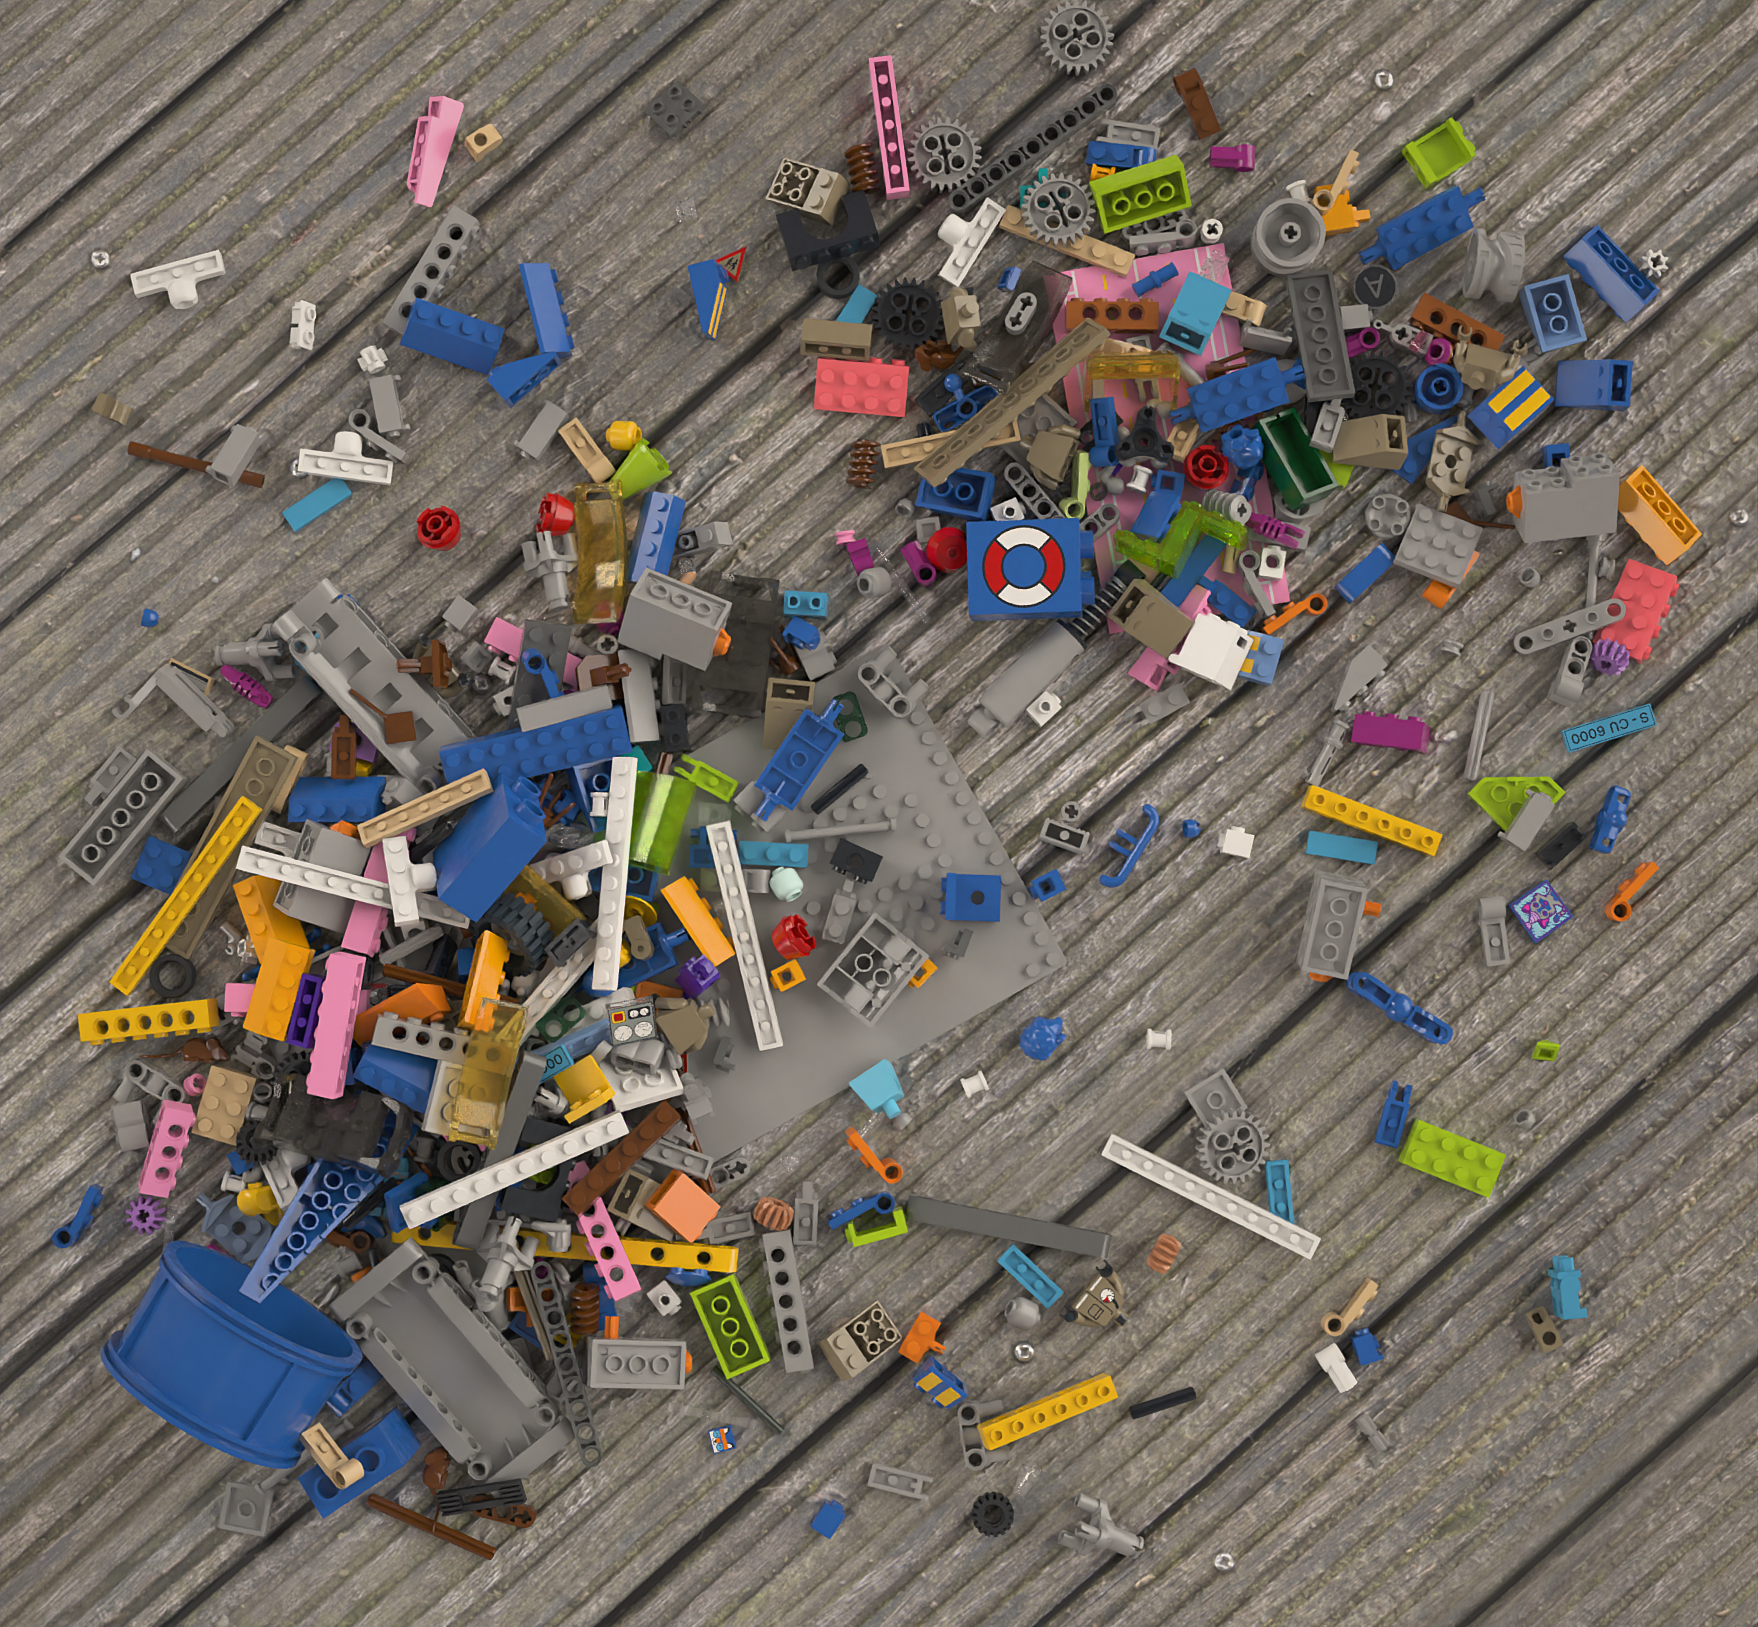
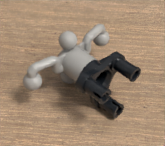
M1158 399L1149 400L1137 413L1135 425L1131 433L1126 427H1117L1119 443L1116 445L1114 453L1117 459H1119L1120 464L1125 467H1131L1136 462L1151 460L1152 466L1156 469H1164L1174 455V446L1171 442L1165 441L1159 434L1155 420V409H1157V414L1161 418L1168 419L1170 418L1169 411L1175 410L1171 402H1161ZM1139 440H1143V443H1145L1146 446H1141L1139 444ZM1116 466L1104 467L1100 475L1102 483L1107 486L1110 494H1121L1125 488L1123 480L1118 477H1109Z

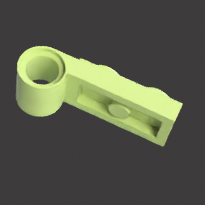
M1076 450L1072 458L1071 497L1063 498L1058 507L1064 517L1079 518V520L1084 516L1085 499H1087V493L1090 491V481L1087 477L1091 463L1088 453L1083 450ZM1075 503V511L1072 514H1068L1069 506Z

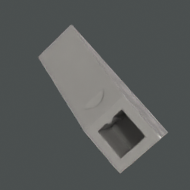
M712 522L679 532L672 560L733 545L728 522Z
M1370 644L1348 662L1331 707L1332 712L1338 709L1340 712L1345 710L1351 704L1350 698L1355 694L1359 697L1368 689L1366 685L1372 679L1376 682L1386 673L1383 669L1388 666L1387 663Z

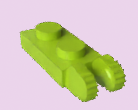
M682 753L680 758L684 762L696 767L692 774L675 766L673 771L729 803L740 782L700 760L696 761Z

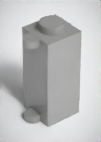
M387 375L369 379L379 433L383 437L386 436L387 439L400 437V433L410 430L409 424L404 425L396 382L401 381L400 375Z
M543 399L541 402L545 406L520 442L515 440L513 443L521 450L520 455L530 462L533 459L538 462L542 459L559 434L558 430L570 418L568 413L546 399Z
M239 424L232 426L230 429L232 433L211 466L208 465L205 469L207 473L212 475L213 479L233 488L260 445L257 431L252 427H244Z
M393 778L386 784L385 790L381 795L382 801L386 805L389 804L393 809L423 796L407 778ZM440 816L416 826V834L420 837L426 831H431Z
M1527 789L1525 793L1529 797L1506 832L1500 831L1497 835L1501 840L1519 852L1526 851L1555 807V804L1550 802L1552 798L1541 791L1537 793Z

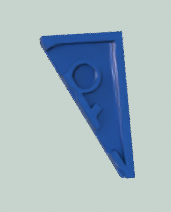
M1454 415L1408 439V455L1400 470H1390L1409 484H1412L1431 458L1436 431L1452 427L1453 424H1456L1458 418Z

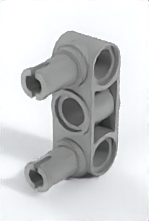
M887 646L874 660L871 658L859 668L858 679L878 703L885 707L894 717L901 719L908 716L917 705L915 702L930 687L920 678L907 692L901 693L899 688L883 674V669L897 656L894 650ZM863 670H873L875 673L874 678L870 681L864 680L861 676ZM899 701L907 705L906 712L902 714L894 710L895 703Z
M143 1059L128 1062L125 1066L122 1077L123 1081L113 1095V1098L121 1103H125L135 1086H140L150 1095L162 1100L161 1103H163V1099L176 1101L172 1097L174 1089H178L181 1093L180 1100L176 1102L185 1103L190 1095L185 1092L183 1084L174 1079L170 1074ZM136 1064L142 1068L140 1076H136L133 1072ZM160 1109L158 1110L157 1114L152 1120V1122L155 1125L159 1116Z
M964 1400L957 1407L961 1447L963 1448L966 1466L973 1471L981 1470L993 1462L1011 1460L1009 1446L998 1447L991 1451L985 1448L976 1426L981 1423L980 1419H983L984 1416L1003 1413L1001 1400L982 1403L977 1400ZM964 1407H971L974 1409V1414L971 1417H964L961 1411ZM973 1453H978L982 1458L978 1463H971L969 1456Z

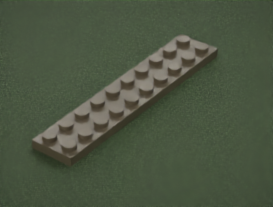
M1087 317L913 469L934 488L937 485L943 484L953 471L960 469L968 458L979 453L983 445L989 440L996 438L1000 431L1006 425L1013 423L1022 411L1033 406L1037 398L1049 392L1060 378L1066 377L1075 365L1086 360L1088 354L1095 348L1102 346L1111 334L1105 327Z
M256 735L174 888L175 890L241 796H245L262 809L259 816L165 946L187 960L191 959L239 870L236 869L242 846L251 848L258 831L267 818L298 759L295 755L259 735Z

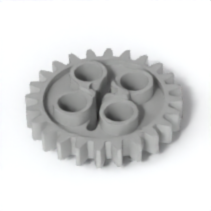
M1077 0L1074 1L1073 6H1070L1069 2L1066 1L1064 9L1058 4L1056 7L1057 13L1051 10L1049 12L1051 19H1044L1046 26H1042L1040 32L1045 35L1040 36V41L1045 43L1041 46V51L1048 50L1045 54V59L1052 57L1051 66L1058 63L1059 72L1065 67L1067 68V75L1071 73L1072 69L1075 70L1077 76H1079L1080 69H1083L1088 74L1090 66L1092 69L1097 70L1096 62L1103 65L1105 61L1103 56L1109 57L1110 52L1107 49H1112L1113 43L1109 40L1114 38V34L1108 32L1112 30L1113 25H1106L1109 17H1101L1103 9L1097 12L1094 11L1095 4L1088 8L1086 0H1084L1082 6H1079ZM1082 18L1086 21V24L1079 26L1075 23V20ZM1090 27H1094V29H1093V30H1089V31H1087V30H1088V28H1090ZM1063 30L1067 33V36L1060 38L1055 32ZM1075 34L1076 37L1081 36L1080 41L1077 38L1072 40L1073 35ZM1094 37L1098 40V44L1090 45L1087 39ZM1067 44L1066 47L1062 49L1059 48L1060 45ZM1070 49H1075L1078 51L1079 55L1076 57H1071L1068 55L1067 51Z
M938 117L937 124L934 125L929 120V128L921 125L920 130L922 133L914 132V137L917 140H910V145L914 148L908 149V154L913 156L908 158V163L915 164L911 167V172L918 171L915 179L923 178V187L930 183L931 191L936 186H939L940 193L943 192L944 187H947L951 193L952 186L955 185L956 188H959L961 182L966 183L968 181V176L971 178L975 176L973 170H979L980 165L976 162L981 161L982 156L976 153L981 152V147L974 146L978 143L979 139L971 138L974 133L973 130L966 132V123L959 127L958 119L953 124H950L949 117H947L945 123H942L940 117ZM940 136L944 137L945 151L948 155L947 163L950 171L948 175L945 173L944 158L941 155ZM951 138H957L960 141V144L957 146H951L948 143V140ZM928 142H935L938 147L934 150H929L925 145ZM960 160L964 166L956 169L952 166V162ZM938 164L941 166V170L939 172H932L929 166Z
M1051 173L1050 180L1042 176V184L1034 181L1035 189L1028 187L1027 193L1030 196L1024 195L1023 201L1027 204H1022L1021 210L1025 211L1022 213V219L1027 220L1024 224L1025 228L1032 227L1029 233L1030 236L1037 233V242L1044 238L1045 246L1050 241H1053L1054 248L1057 247L1058 242H1062V245L1066 247L1068 240L1073 245L1075 244L1076 236L1082 240V231L1090 232L1088 225L1094 224L1092 217L1096 215V210L1091 208L1095 207L1096 202L1091 200L1093 197L1092 192L1086 193L1088 189L1087 184L1080 187L1081 179L1072 182V175L1070 174L1067 179H1064L1063 173L1060 174L1059 179H1056L1055 175ZM1066 192L1070 197L1062 199L1058 195ZM1049 193H1052L1054 195L1058 209L1062 210V217L1065 223L1068 225L1067 228L1062 223L1063 221L1059 211L1055 210L1054 200L1051 198ZM1047 202L1049 206L1047 208H1040L1037 204ZM1071 212H1076L1080 216L1076 219H1072L1068 216V214ZM1054 221L1059 226L1057 228H1050L1047 224Z
M1230 1108L1229 1115L1224 1110H1221L1220 1118L1213 1114L1214 1122L1211 1123L1206 1120L1208 1128H1200L1204 1135L1203 1137L1199 1136L1196 1138L1201 1142V1145L1195 1146L1201 1152L1196 1156L1199 1160H1202L1200 1166L1206 1169L1205 1172L1209 1176L1213 1174L1212 1177L1218 1181L1221 1178V1181L1225 1184L1228 1180L1236 1184L1237 1178L1245 1182L1246 1174L1253 1178L1252 1170L1260 1172L1257 1165L1259 1163L1265 1164L1266 1162L1261 1158L1262 1156L1269 1155L1264 1150V1148L1270 1146V1143L1264 1141L1269 1137V1134L1263 1132L1266 1127L1263 1124H1259L1260 1119L1257 1117L1253 1118V1114L1250 1112L1245 1114V1111L1239 1109L1236 1113L1234 1109ZM1244 1127L1243 1134L1237 1136L1239 1129ZM1223 1135L1222 1141L1216 1144L1217 1137ZM1250 1149L1249 1154L1243 1157L1244 1151ZM1228 1156L1229 1159L1227 1163L1222 1165L1221 1162L1223 1158Z

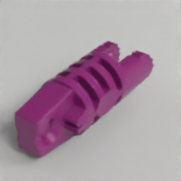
M1253 512L1245 523L1246 526L1254 529L1255 533L1264 535L1271 540H1276L1278 543L1293 549H1297L1299 542L1290 536L1301 539L1306 533L1302 529L1283 523L1278 519L1270 518L1268 515H1260Z
M223 665L221 667L220 673L223 678L232 684V689L248 701L264 709H267L274 701V698L263 688V685L247 673H240L230 665Z

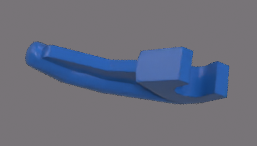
M367 1215L350 1229H364L374 1237H380L381 1239L387 1236L383 1224L372 1215ZM345 1227L341 1229L343 1232L350 1231Z

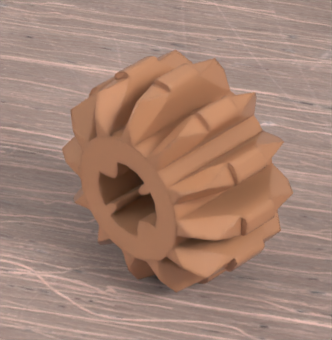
M766 1196L761 1197L759 1202H757L753 1217L758 1223L763 1224L764 1227L783 1231L787 1230L788 1226H790L794 1210L783 1200Z
M1165 1233L1160 1235L1146 1260V1264L1156 1272L1161 1274L1167 1273L1181 1248V1243L1171 1235L1169 1236Z

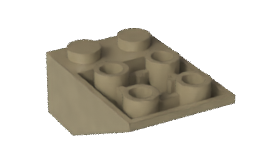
M783 158L766 196V200L789 210L798 209L799 214L833 226L843 203L842 195L847 194L851 184L839 173Z
M1379 414L1342 421L1332 450L1333 463L1400 470L1408 455L1405 416Z
M1134 579L1107 615L1123 630L1166 659L1169 658L1170 654H1172L1195 623L1145 579Z
M768 678L763 749L777 750L805 708L813 712L815 682Z
M631 1169L626 1172L607 1211L668 1241H671L675 1233L645 1206L661 1184Z
M876 1300L816 1342V1344L841 1381H845L855 1377L904 1338L880 1302Z

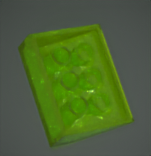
M636 770L628 864L669 876L697 791L696 782L676 776Z

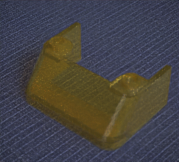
M1171 351L1094 352L1088 354L1087 359L1083 361L1082 391L1084 412H1089L1091 380L1169 378L1172 410L1177 409L1181 370L1179 358Z
M528 864L504 890L507 894L509 892L515 893L516 898L519 896L523 897L526 904L531 903L534 905L533 909L543 914V921H548L550 924L548 929L554 932L555 936L552 938L554 940L577 918L588 922L591 920L586 915H583Z

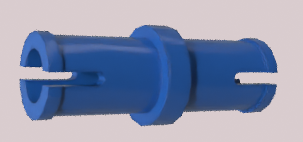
M1171 262L1156 272H1149L1147 277L1131 285L1136 295L1140 297L1155 287L1157 289L1162 287V283L1178 276L1179 273L1174 263Z

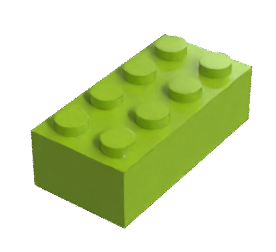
M1177 154L1089 182L1090 190L1093 193L1092 199L1096 202L1094 208L1097 221L1104 234L1192 206L1184 164Z
M1414 1118L1398 1161L1490 1198L1506 1154Z
M731 1272L708 1284L691 1290L690 1295L726 1379H730L770 1361L771 1356L735 1272Z

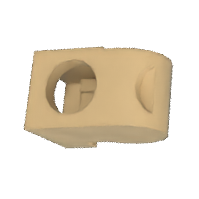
M488 124L465 138V147L475 161L478 162L484 158L485 154L497 148L502 143L503 138L492 124Z

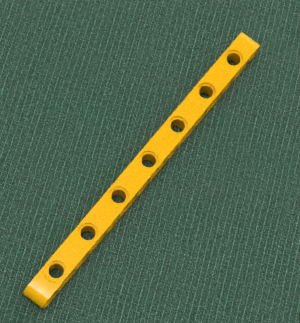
M439 1220L430 1228L431 1237L429 1238L421 1235L420 1226L411 1229L406 1227L397 1234L392 1231L391 1242L403 1244L412 1237L418 1245L471 1250L452 1244L453 1234L458 1223L455 1221ZM497 1225L501 1228L499 1233L501 1235L505 1226ZM522 1227L518 1230L517 1235L522 1236L524 1241L527 1236L535 1237L540 1241L535 1256L597 1261L595 1254L590 1256L585 1243L588 1242V1238L585 1233L571 1232V1248L565 1252L549 1251V1246H547V1235L541 1231ZM592 1234L594 1238H601L603 1236L601 1234ZM619 1236L630 1264L737 1272L739 1250L737 1247ZM659 1247L663 1250L664 1256L662 1258H655L651 1250ZM605 1248L601 1252V1257L604 1260H609L614 1255L607 1253ZM705 1251L709 1253L711 1259L708 1262H701L698 1259V1254Z

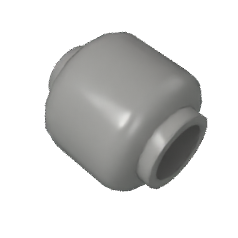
M882 567L865 569L858 576L857 587L866 598L881 597L886 595L891 589V577Z
M1023 1297L1011 1299L1005 1309V1317H1007L1008 1323L1024 1331L1037 1326L1041 1318L1037 1303Z

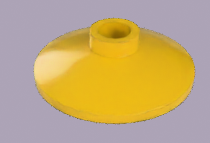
M625 896L623 921L638 915L642 917L646 928L656 923L657 914L649 903L638 897Z

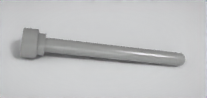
M1605 534L1586 536V541H1588V546H1590L1586 608L1596 605L1599 547L1602 546V542H1605ZM1594 631L1585 634L1584 637L1592 641Z

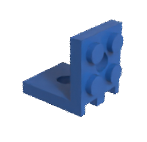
M946 873V878H941V892H945V901L940 902V915H944V920L1000 922V875ZM975 891H980L984 895V901L979 905L973 904L971 901V894Z

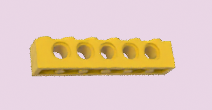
M1314 785L1308 786L1300 807L1428 857L1435 856L1443 835Z
M217 998L78 1014L81 1042L90 1041V1045L104 1044V1039L110 1038L111 1043L126 1041L125 1037L132 1036L133 1040L147 1039V1034H154V1038L168 1037V1032L175 1031L176 1036L190 1034L189 1029H197V1033L211 1032V1027L220 1026ZM191 1012L194 1014L193 1023L189 1018ZM169 1015H171L173 1019L171 1025L168 1022ZM148 1017H149L150 1020H151V1026H150V1027H148V1025H147V1018H148ZM126 1020L130 1023L129 1029L125 1026ZM105 1022L108 1024L107 1032L104 1029Z
M1101 1373L976 1426L984 1447L991 1451L1118 1398L1111 1376Z

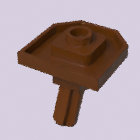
M431 640L432 656L397 660L396 669L398 673L433 674V687L448 689L449 672L452 671V659L448 658L445 642Z
M618 653L587 655L575 668L578 691L606 684L611 701L624 700L622 678L628 677L632 669L627 663H619Z

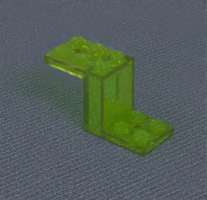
M1184 500L1159 548L1150 540L1145 539L1142 541L1136 538V535L1128 530L1121 531L1117 529L1113 540L1116 552L1177 580L1202 532L1242 551L1248 545V532L1245 525L1236 520L1231 522L1224 519V516L1217 511L1209 512L1195 501L1190 503Z

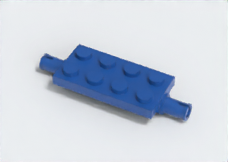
M1454 185L1375 228L1378 235V240L1375 241V244L1358 252L1361 262L1367 265L1382 256L1388 260L1390 268L1396 270L1474 227L1468 209L1486 200L1485 196H1481L1484 195V192L1478 187L1462 196L1459 186Z
M1273 357L1186 388L1190 402L1184 407L1169 411L1170 417L1180 415L1171 419L1172 424L1176 425L1193 418V420L1196 419L1200 432L1203 433L1290 402L1285 389L1286 385L1305 379L1304 373L1294 375L1304 370L1300 364L1281 372L1276 358Z
M831 699L822 715H816L805 708L754 783V786L765 793V799L754 812L757 817H760L763 811L766 810L761 817L763 821L767 822V819L777 805L782 804L793 811L844 736L843 732L834 727L833 722L845 706L838 703L833 710L837 704L835 699Z
M657 922L647 927L646 929L654 945V954L649 960H640L631 953L630 961L619 969L617 990L623 987L631 988L678 966L679 963L673 947L691 940V936L687 935L688 931L686 928L682 927L667 935L662 922ZM624 938L631 946L629 938ZM582 983L578 987L575 994L584 990Z

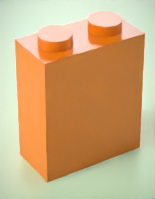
M676 1169L671 1171L645 1204L651 1212L678 1236L690 1243H693L694 1240L701 1236L704 1227L716 1217L717 1211L721 1207L683 1172Z

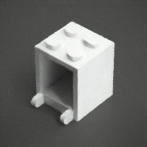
M1198 613L1180 654H1170L1169 661L1193 675L1231 690L1254 640L1247 636V630L1240 628L1239 625L1231 621L1225 622L1220 617L1208 613L1207 616Z

